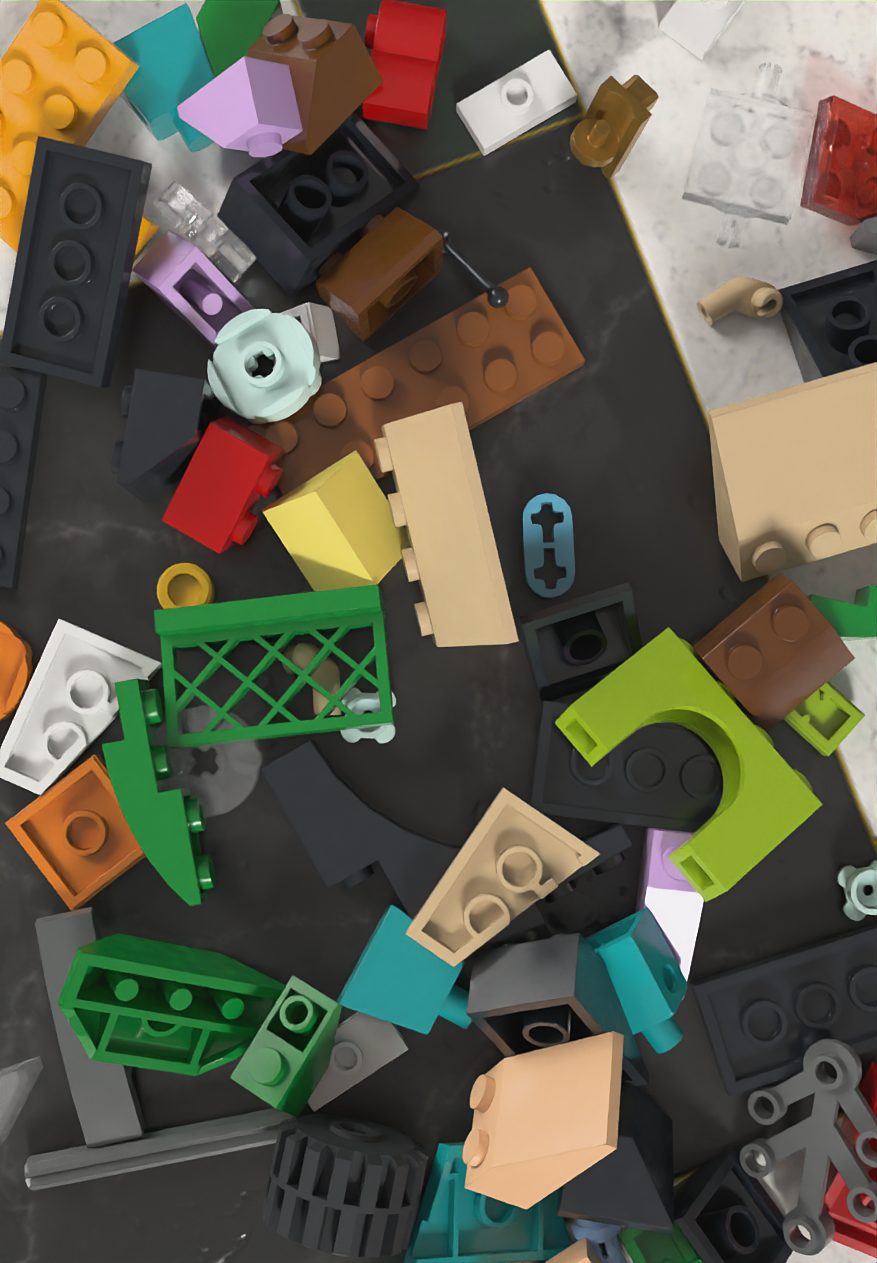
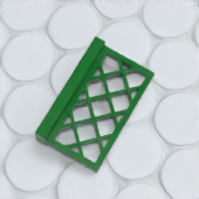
M378 584L154 610L155 632L161 638L167 744L171 749L395 724L385 627V599ZM373 627L374 647L360 664H357L336 647L350 629ZM336 631L329 640L321 635L320 632ZM310 634L323 644L324 647L302 671L282 655L281 652L295 635ZM281 637L274 646H271L264 640ZM255 640L268 653L251 674L246 677L226 661V658L241 641ZM224 644L218 653L208 645ZM200 646L213 659L193 683H190L178 673L176 649ZM331 652L355 670L334 696L311 678ZM276 658L299 676L278 702L255 684ZM375 660L377 679L367 672ZM221 664L243 682L222 708L200 691ZM364 677L379 690L381 712L356 715L341 701L358 680ZM178 681L188 688L180 698ZM307 682L329 702L315 719L300 721L285 708ZM252 689L272 705L273 708L258 726L244 727L230 716V713ZM196 695L217 714L202 732L182 734L181 712ZM336 707L347 715L328 718ZM280 714H283L291 721L272 724ZM225 720L235 727L233 729L217 730Z

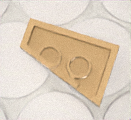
M503 787L419 910L405 934L455 967L508 926L510 921L536 901L543 899L558 887V884L580 867L587 865L600 853Z

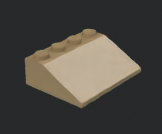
M877 362L708 411L719 541L741 582L877 543Z
M458 402L384 424L381 427L383 437L374 439L381 472L392 470L397 493L388 494V502L395 528L405 525L410 547L401 549V555L408 582L418 580L423 602L414 604L421 636L431 634L432 640L437 647L498 645L519 641L463 403Z

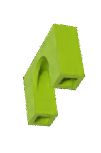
M669 627L571 704L555 721V724L591 767L633 732L649 724H677L692 730L708 743L717 756L722 769V799L714 815L667 856L705 902L728 891L823 805L812 793V787L806 777L786 763L774 749L773 741L766 731L754 725L736 705L732 692L724 684L714 680L698 661V656L693 647L684 639L678 638Z

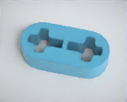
M544 493L532 498L522 513L523 570L525 583L530 592L540 599L552 600L565 594L574 582L573 521L570 507L564 499L556 494ZM544 505L550 506L552 515H560L562 520L561 523L553 526L552 542L543 543L541 525L532 524L531 517L539 515L541 506ZM544 551H553L554 568L564 570L565 576L555 582V589H546L544 580L535 579L534 571L542 569L544 565Z

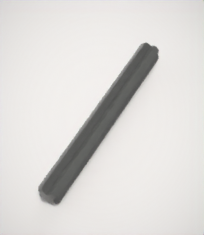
M276 1108L144 1133L143 1137L89 1149L87 1145L33 1155L27 1159L24 1165V1176L28 1189L36 1191L274 1144L277 1140L280 1123L285 1119H291L295 1116Z

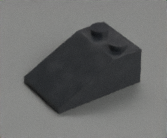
M353 112L311 155L282 149L277 154L263 158L235 176L217 217L292 297L320 277L318 275L319 269L333 254L338 251L346 254L360 241L358 238L360 231L372 218L378 214L386 217L396 207H400L418 190L420 183L358 115Z
M877 260L778 289L783 297V307L780 313L804 383L877 362Z
M580 933L557 934L549 939L521 944L508 943L501 945L499 948L474 953L466 1014L506 1057L614 1031L624 1035L621 1082L633 1084L634 1086L648 1085L649 1073L605 964Z

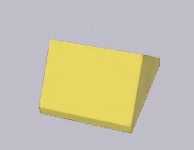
M356 450L262 509L263 514L315 592L377 585L402 558L401 549L410 547L406 529L404 526L395 528L389 502Z

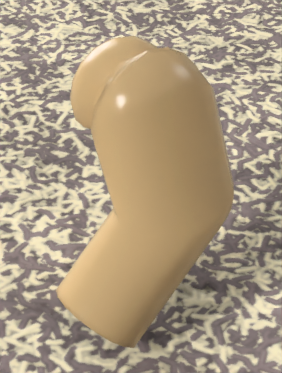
M738 276L731 279L697 302V308L701 316L709 325H713L732 311L756 318H772L783 307V297L775 286L746 276Z
M300 642L297 645L287 647L283 655L304 671L321 649L315 644ZM328 656L311 678L334 696L340 689V670L336 662ZM282 663L284 670L288 674H295L291 669H289L286 665ZM313 688L314 716H317L329 700ZM336 707L330 715H341V710Z

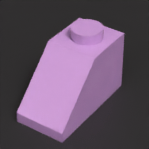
M245 56L177 106L179 118L223 148L248 151L252 157L260 158L277 154L282 150V144L303 131L289 65Z
M170 230L160 238L132 269L167 307L214 349L218 346L214 341L224 325L241 313L254 309L197 246Z

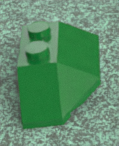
M118 933L78 947L59 997L58 1005L90 1060L197 1076L245 1054L286 985L221 953Z

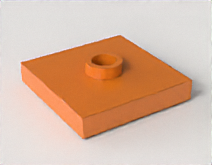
M94 754L5 823L71 911L81 908L146 857L122 813L108 774L106 762L99 754Z

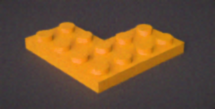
M40 0L0 60V238L16 252L19 246L38 136L85 147L140 67L138 63L62 0ZM144 213L134 263L160 228L158 224Z

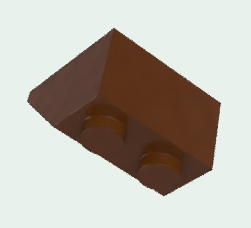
M283 14L273 18L264 26L262 30L263 35L247 49V57L289 65L303 131L282 144V149L311 155L383 81L354 24Z
M396 207L386 217L378 214L372 218L358 235L360 241L346 254L338 251L327 259L318 271L320 278L315 281L319 297L363 343L443 271V236L435 228L399 207Z
M780 572L693 646L705 663L767 732L855 659L822 613L793 580Z

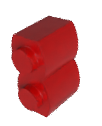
M382 0L379 14H369L364 45L366 48L372 49L370 57L383 82L362 103L363 118L427 130L447 30L446 9L397 0Z

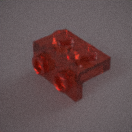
M835 95L819 101L801 197V207L848 226L857 225L864 220L877 217V113H872Z

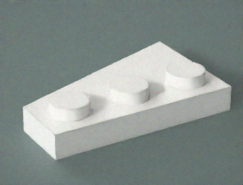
M58 619L0 748V778L36 794L42 795L59 781L119 715L115 682L137 678L149 681L162 667V663L65 620Z

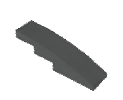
M93 907L38 918L35 927L47 992L70 1090L87 1148L143 1137L145 1120L131 1077L133 1067L90 1060L58 1005L59 997L78 947L102 939Z

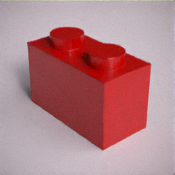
M228 416L210 422L162 521L219 554L236 543L243 545L257 524L258 516L252 512L260 496L262 495L267 498L282 475L283 468L278 466L277 463L285 449Z

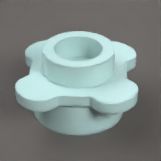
M352 688L341 701L356 715L363 714L366 710H370L373 713L381 712L379 691L377 693H362L359 689ZM392 693V700H393V707H394V706L396 705V697H395V695ZM393 725L340 730L342 737L351 743L357 742L360 738H375L379 743H387L395 735V727Z
M874 860L868 867L857 869L850 865L842 867L837 874V882L844 888L846 902L843 905V911L845 915L855 921L862 920L866 914L877 915V860ZM866 885H870L873 889L870 895L863 893V888Z

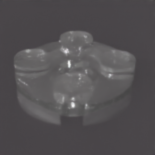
M174 181L168 188H165L151 204L173 227L177 228L183 222L184 225L179 229L178 233L185 240L197 246L208 258H211L216 253L210 261L234 284L257 259L252 251L229 228L226 229L203 203L177 181Z
M199 706L183 710L181 712L182 734L202 732L216 716L217 712L209 706ZM233 712L230 713V716H232L242 726L250 727L237 714ZM165 720L157 729L159 744L168 746ZM225 720L217 730L233 729L235 727ZM249 740L177 749L169 748L173 764V778L166 779L167 789L173 790L190 786L192 798L200 797L205 817L227 813L235 809L249 797L258 782L260 767L263 761L258 741ZM197 747L202 751H207L213 747L217 751L218 756L215 762L219 768L214 775L208 771L197 775L192 770L197 761L191 754Z

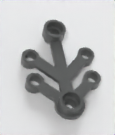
M823 1039L810 1046L803 1059L804 1071L777 1086H763L752 1093L748 1099V1109L751 1116L760 1124L770 1125L785 1115L788 1105L815 1093L812 1116L769 1139H754L744 1146L740 1152V1163L744 1171L754 1178H763L776 1169L780 1160L806 1147L798 1204L786 1215L783 1222V1233L786 1243L792 1250L808 1256L820 1253L833 1240L835 1234L834 1221L823 1207L830 1159L850 1190L847 1196V1206L850 1213L861 1222L871 1223L877 1220V1183L872 1181L860 1161L861 1159L865 1164L877 1167V1153L873 1151L869 1144V1137L877 1139V1117L858 1088L862 1076L861 1061L858 1054L851 1046L836 1039ZM823 1061L829 1062L835 1067L837 1079H833L828 1075L823 1066ZM762 1096L772 1102L774 1113L768 1112L763 1107ZM839 1104L860 1134L856 1140L857 1154L837 1123ZM753 1150L759 1151L764 1156L766 1166L760 1165L755 1160ZM860 1193L867 1194L872 1198L875 1210L865 1207L860 1199ZM798 1225L807 1229L811 1240L801 1233Z

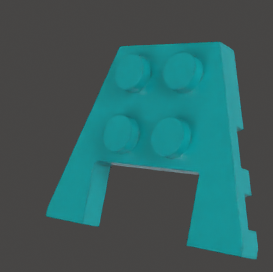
M465 1142L439 1143L413 1229L410 1246L407 1249L403 1263H506L538 1260V1263H545L571 1246L563 1216H557L558 1189L527 1210L466 1189L464 1186L467 1164L463 1162L462 1158Z

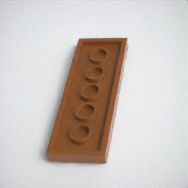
M531 267L497 285L505 288L509 294L508 303L504 307L494 308L490 306L487 301V294L483 293L323 384L314 395L309 397L303 407L291 416L279 421L267 422L261 425L253 424L248 427L250 430L285 449L277 463L278 466L283 468L282 475L277 483L283 496L355 450L360 455L376 483H379L393 475L392 470L381 472L374 439L383 437L381 427L384 424L462 402L470 431L583 366L585 363L583 355Z

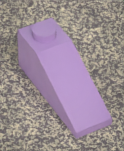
M645 827L635 913L648 907L687 981L704 899L667 856L694 833Z

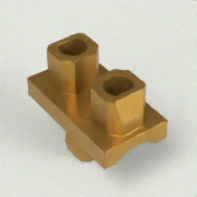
M633 75L623 85L613 76L605 80L600 85L582 122L578 123L571 134L570 147L577 160L586 166L601 167L602 174L610 180L620 171L651 118L652 114L649 111L654 107L659 98L657 92L639 75Z

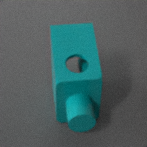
M187 3L113 43L140 65L120 94L123 100L158 141L164 140L179 132L189 151L197 152L207 148L214 141L179 118L177 106L215 78L191 10Z
M393 905L386 907L336 1002L343 1007L426 1035L431 1030L438 1015L463 1029H467L472 1021L466 1014L469 992L454 984L464 965V961L462 960L453 967L405 934L413 920Z
M648 907L585 938V940L605 964L632 1034L642 1032L655 1052L661 1054L676 1046L684 1036V1032L672 1016L676 1013L687 990V981L655 918Z

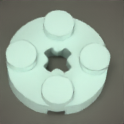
M268 309L249 310L231 319L219 331L214 341L218 346L214 351L213 362L208 359V380L215 396L230 411L253 424L261 425L291 416L303 407L309 397L314 395L321 386L322 376L319 371L320 355L311 334L294 317L287 314L271 313ZM262 354H265L270 360L276 358V365L273 367V372L265 378L261 375L253 378L252 372L258 368L256 358Z

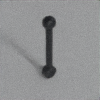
M445 229L437 230L443 236V253H447L487 294V301L490 306L494 308L504 307L509 299L506 289L501 286L495 287L454 246V240L450 231Z

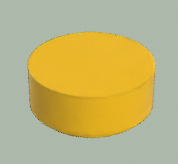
M178 563L169 567L163 572L157 584V597L163 609L212 604L214 600L215 589L212 579L203 569L191 563Z

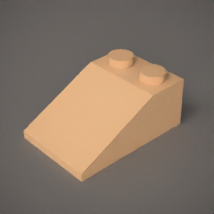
M612 1031L506 1057L485 1075H480L475 1081L470 1095V1107L474 1109L472 1131L465 1141L462 1155L463 1162L467 1164L464 1188L527 1210L616 1150L624 1035Z

